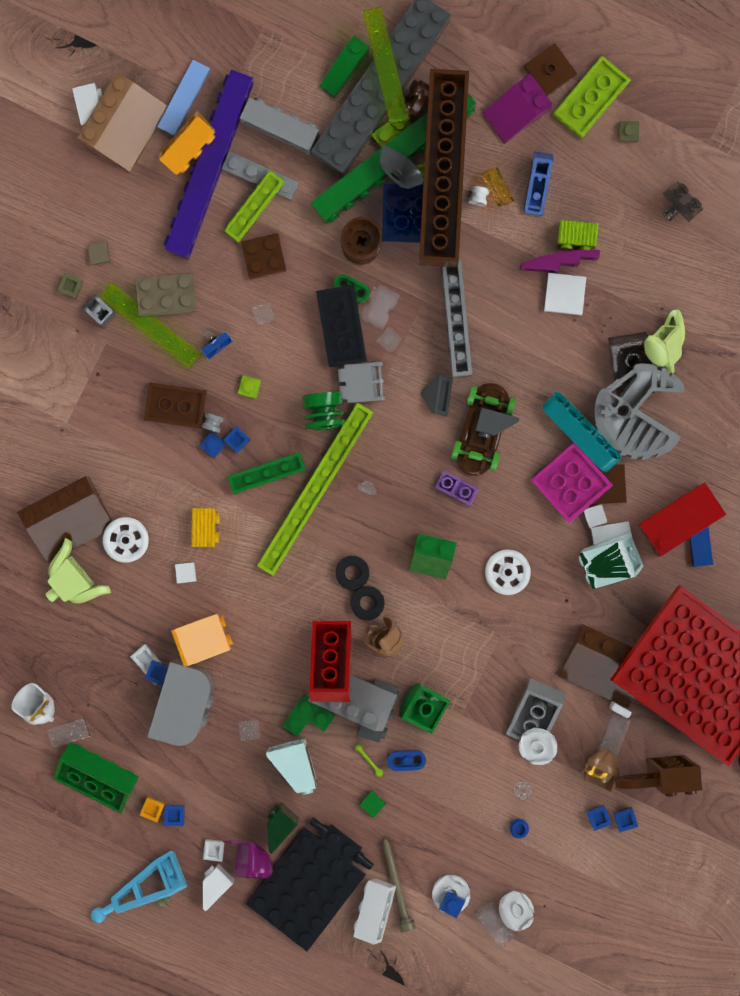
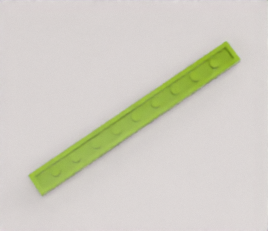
M357 402L345 425L341 428L257 566L272 576L275 575L374 412Z

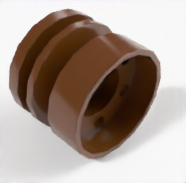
M365 217L353 218L347 222L341 235V247L347 260L359 265L369 264L374 261L381 249V230L376 222ZM358 241L365 243L364 246L362 247L360 244H358Z

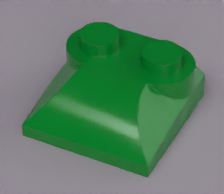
M417 683L411 687L399 709V717L432 734L451 700L425 685Z

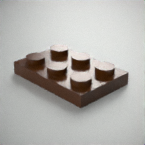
M149 382L144 421L202 429L207 391Z

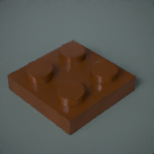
M278 233L241 241L250 280L287 271Z

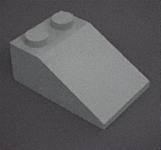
M530 678L506 735L520 740L522 734L533 728H542L550 732L564 704L566 693Z

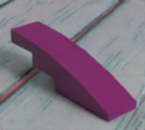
M573 250L541 256L522 263L520 271L558 273L560 266L578 267L580 260L597 261L600 257V250Z

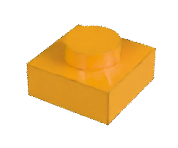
M148 796L140 816L158 822L166 803Z

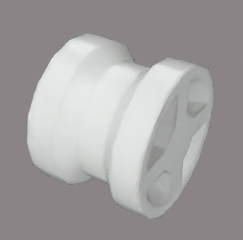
M471 186L470 191L472 194L468 199V203L476 206H486V196L489 195V189Z

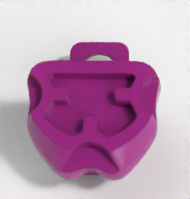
M223 841L225 844L238 845L235 877L266 879L272 875L273 868L270 855L263 848L253 842Z

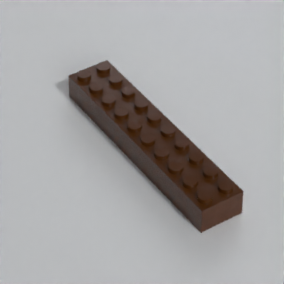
M430 69L419 249L420 266L458 267L469 71Z

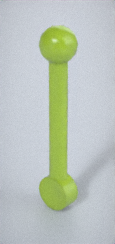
M357 744L355 746V750L361 753V755L376 771V775L378 777H381L383 775V770L380 768L378 769V767L362 750V746L360 744Z

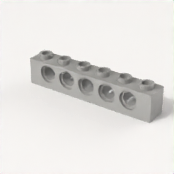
M459 259L457 268L441 267L452 378L472 376L461 259Z

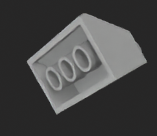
M351 675L350 702L312 703L373 731H383L397 695Z

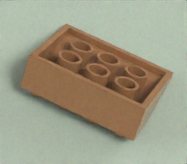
M116 73L77 138L81 144L131 172L156 131L168 106L133 81Z

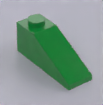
M354 35L334 62L320 87L335 98L370 54V46Z

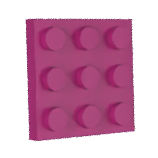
M575 443L531 479L568 523H571L613 486Z

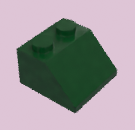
M283 803L279 806L275 805L267 816L269 818L267 822L268 850L271 854L293 831L299 821V817Z

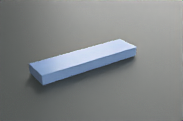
M192 60L157 126L159 129L172 136L178 133L210 72V68Z

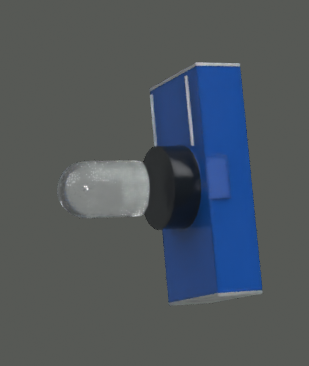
M205 329L203 334L209 342L201 351L209 360L233 342V340L226 331L217 337L209 329Z

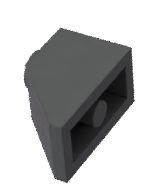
M481 408L475 432H479L478 436L489 439L490 436H495L518 423L519 418Z

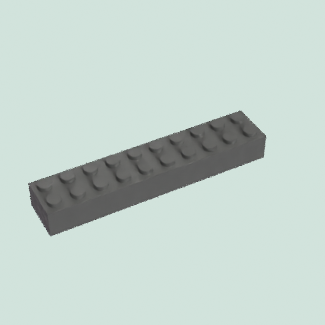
M414 0L311 150L313 158L341 177L345 176L371 138V135L376 131L450 23L451 14L430 0Z

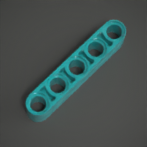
M554 392L543 403V411L600 470L608 472L621 460L620 453L563 394Z

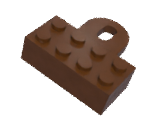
M685 755L646 758L647 773L623 775L615 778L616 788L640 789L655 787L667 797L677 796L679 792L693 795L697 794V791L702 790L700 766Z

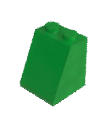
M417 533L409 571L446 579L453 561L457 542Z

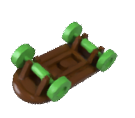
M487 383L478 388L471 386L467 399V404L470 406L460 440L455 441L451 459L456 460L458 467L468 475L476 476L488 470L496 471L501 454L496 451L502 432L495 436H490L488 439L478 436L479 432H475L481 408L512 416L516 398L510 397L509 399L506 390L500 385Z

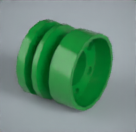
M322 392L302 396L303 409L312 410V414L305 415L304 419H313V422L305 424V429L321 431L345 425L344 419L336 420V417L343 416L344 412L335 411V407L343 405L342 392Z

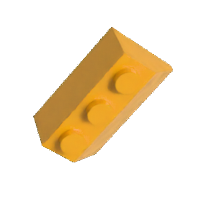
M196 111L159 153V160L176 175L179 172L184 173L190 166L188 162L192 158L196 159L202 153L201 148L204 144L209 145L213 141L215 129Z

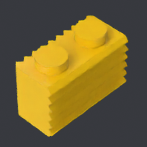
M192 508L191 547H216V543L220 542V532H216V524H220V512H217L216 508Z

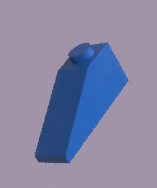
M534 151L524 213L543 216L553 166V154Z

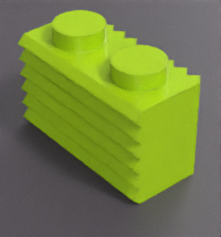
M560 220L558 223L556 246H561L563 250H572V247L580 248V250L595 249L599 224Z

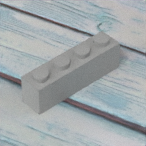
M249 98L240 117L242 124L308 155L311 154V150L320 135L316 125L310 122L305 124L300 121L299 117L293 114L288 116L282 113L283 110L276 106L271 108L265 105L266 103L259 98H255V100Z

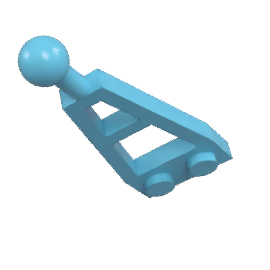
M170 851L154 860L110 898L111 904L104 908L97 907L91 912L92 921L101 923L105 920L106 915L114 910L116 913H121L172 896L186 888L187 883L175 852ZM159 869L166 889L144 897L140 883ZM133 890L136 900L121 905L120 900Z

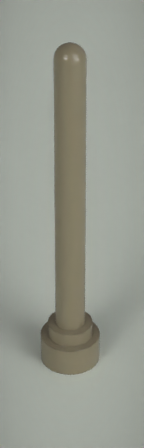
M384 839L382 846L392 884L396 886L395 896L401 915L400 930L401 932H408L414 930L416 926L414 920L408 915L390 842Z

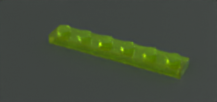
M380 6L364 10L362 14L389 123L393 125L409 121L382 8Z
M111 282L101 294L100 298L189 369L202 355L155 316L139 317L138 303Z

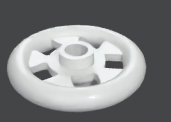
M121 517L115 519L106 527L103 533V546L106 553L118 562L129 563L136 561L144 555L148 548V532L144 525L134 518ZM129 525V531H120V526ZM138 530L141 538L135 540L133 532ZM112 533L118 534L116 542L110 541ZM128 537L129 543H123L122 538ZM135 544L138 550L132 554L129 549ZM117 546L124 549L122 555L115 551Z
M511 549L501 550L493 554L485 567L487 583L495 592L502 595L519 593L527 586L531 576L528 560L518 551ZM505 557H512L513 563H504ZM495 563L501 565L498 573L493 571ZM517 565H522L523 573L518 574ZM506 569L512 571L510 576L505 575ZM498 577L505 581L503 586L496 582ZM517 578L519 583L512 587L510 582Z

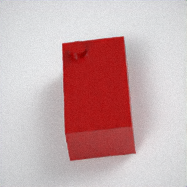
M704 482L638 524V527L657 556L661 557L727 514Z
M312 621L309 681L311 702H350L351 621Z

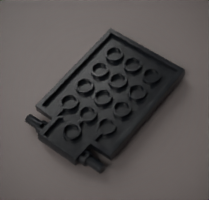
M314 817L309 821V824L317 829L322 837L319 838L305 827L275 865L272 875L262 882L246 904L305 951L310 949L366 876V873L354 865L352 861L361 863L368 870L374 865V863L364 857L365 854L361 852L362 847L334 825H323Z

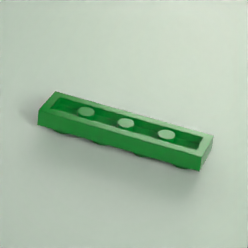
M298 452L227 476L232 493L235 495L306 471L301 453Z

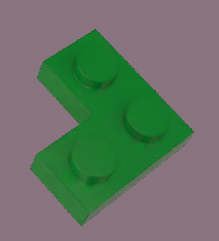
M303 694L282 726L297 737L308 721L325 732L334 719L335 714L309 702V697Z

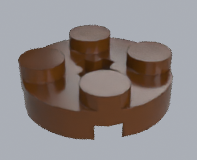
M414 80L411 83L408 96L403 97L400 103V107L403 108L402 114L409 119H412L411 114L416 115L420 111L427 96L424 95L425 90L429 91V84L422 80Z

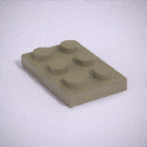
M193 273L135 278L139 317L197 312Z

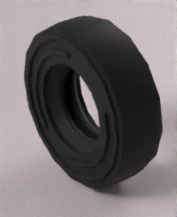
M348 556L338 563L336 579L343 588L357 590L368 581L369 567L362 558ZM350 565L357 566L360 570V576L356 580H349L345 575V570Z
M364 586L354 592L350 604L355 616L363 620H372L380 616L384 610L385 602L383 595L378 589ZM362 597H373L375 600L374 608L368 611L362 609L360 606Z

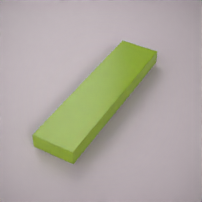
M269 170L223 231L240 243L285 184V181L272 170Z

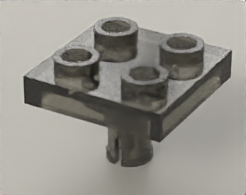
M678 181L663 193L672 205L663 211L662 214L665 217L671 212L666 220L672 221L680 213L690 222L703 210L702 204L697 198H693L688 193L689 190L683 183L680 184Z

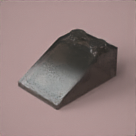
M646 332L608 338L614 382L633 370L635 364H653L645 353L644 343L648 337ZM635 374L615 389L617 396L621 395L635 377Z

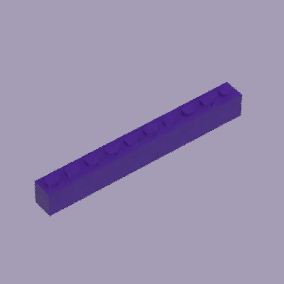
M231 70L230 74H226L224 78V90L219 93L216 101L218 103L216 111L213 110L210 116L211 126L215 129V138L209 145L204 144L197 163L192 165L190 171L192 177L190 182L187 181L183 191L185 196L178 203V215L172 219L170 228H172L170 236L167 235L164 241L165 250L170 254L187 260L190 258L223 164L238 128L241 114L252 90L254 80L251 76Z

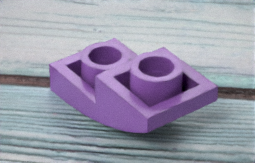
M443 471L435 486L438 490L469 506L472 505L479 492L478 488L446 471Z

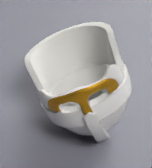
M27 684L14 697L12 710L29 724L37 725L45 724L48 721L53 722L55 712L54 700L37 684Z

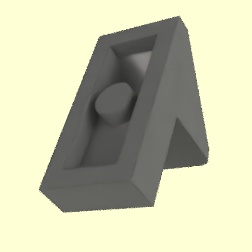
M96 294L82 307L103 328H106L117 316V313Z

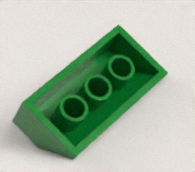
M72 742L69 743L62 754L53 777L54 780L119 813H122L139 778L132 771L125 770L116 763L109 762L98 754L92 753L81 745Z

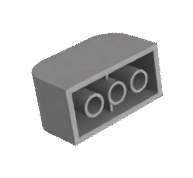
M178 659L170 662L148 733L149 738L176 746H183L193 741L201 729L207 725L209 719L207 710L212 707L215 696L212 695L214 680L207 669L194 664L185 667L183 662Z

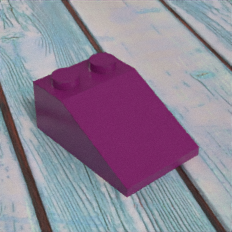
M528 74L482 112V114L505 144L549 112L553 103L533 76Z

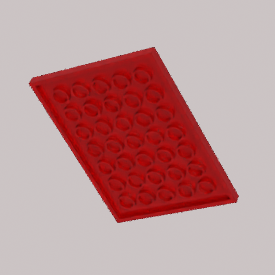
M678 585L610 680L720 761L730 766L740 752V630L685 588Z

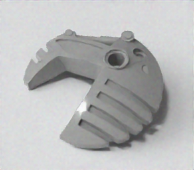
M635 364L633 370L621 379L613 382L607 388H601L598 392L594 407L597 430L616 450L621 451L620 455L622 456L628 454L631 455V459H637L638 456H642L641 460H646L651 455H655L656 458L672 450L681 438L675 432L638 410L653 391L684 392V384L672 372L668 375L667 369L663 367L658 370L657 365ZM635 374V377L620 396L612 393L624 381ZM625 405L627 407L626 413L619 415L618 408Z

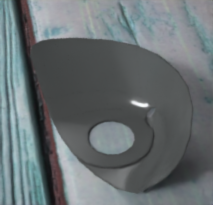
M387 146L382 147L380 156L381 168L395 183L407 189L423 183L420 171L406 156ZM390 173L397 175L400 181L393 178Z

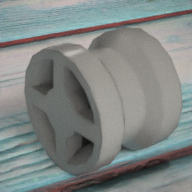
M206 413V421L202 424V428L220 433V423L223 422L224 418Z

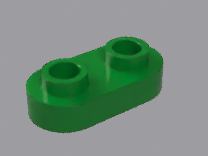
M346 274L338 275L335 278L334 288L340 287L341 282H346L347 286L355 285L357 303H364L369 299L370 290L367 285ZM363 291L364 295L362 297H358L357 292Z

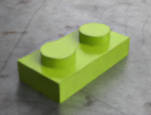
M401 111L374 132L371 137L382 148L412 124Z

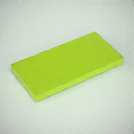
M601 56L555 110L553 116L582 139L629 84L631 79L604 56Z

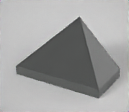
M437 375L421 392L431 413L442 416L448 415L453 378Z

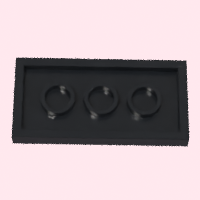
M355 285L316 291L329 367L367 361Z

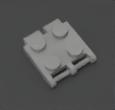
M383 362L344 365L345 369H338L339 383H346V386H339V390L342 392V400H347V404L384 401L385 396H383L382 386L384 379H382L381 374ZM375 367H377L378 379H376ZM377 384H379V397L377 396Z

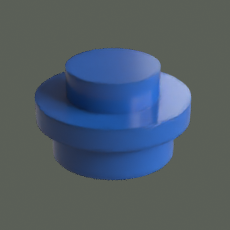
M515 819L511 822L510 833L512 836L524 838L528 834L529 826L525 820Z

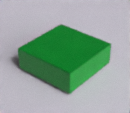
M372 790L359 805L374 818L386 805V802Z

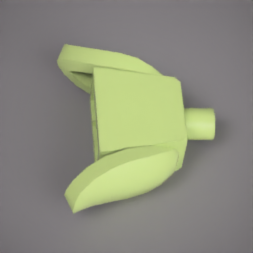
M672 310L665 324L654 335H649L644 343L645 353L654 365H657V367L667 369V374L675 372L674 364L682 356L685 326L680 310Z
M65 538L62 547L49 566L48 574L50 579L48 583L52 588L46 593L47 598L54 602L60 597L64 602L69 600L72 603L80 604L103 594L111 593L107 585L93 586L95 583L72 556L69 557L72 551V541Z

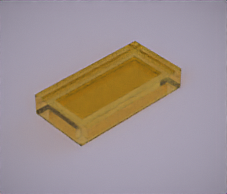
M498 167L482 173L498 207L514 202Z

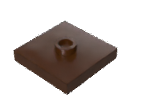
M555 43L524 65V69L533 76L547 96L577 75Z
M615 465L608 472L600 470L613 486L593 504L626 503L625 465Z

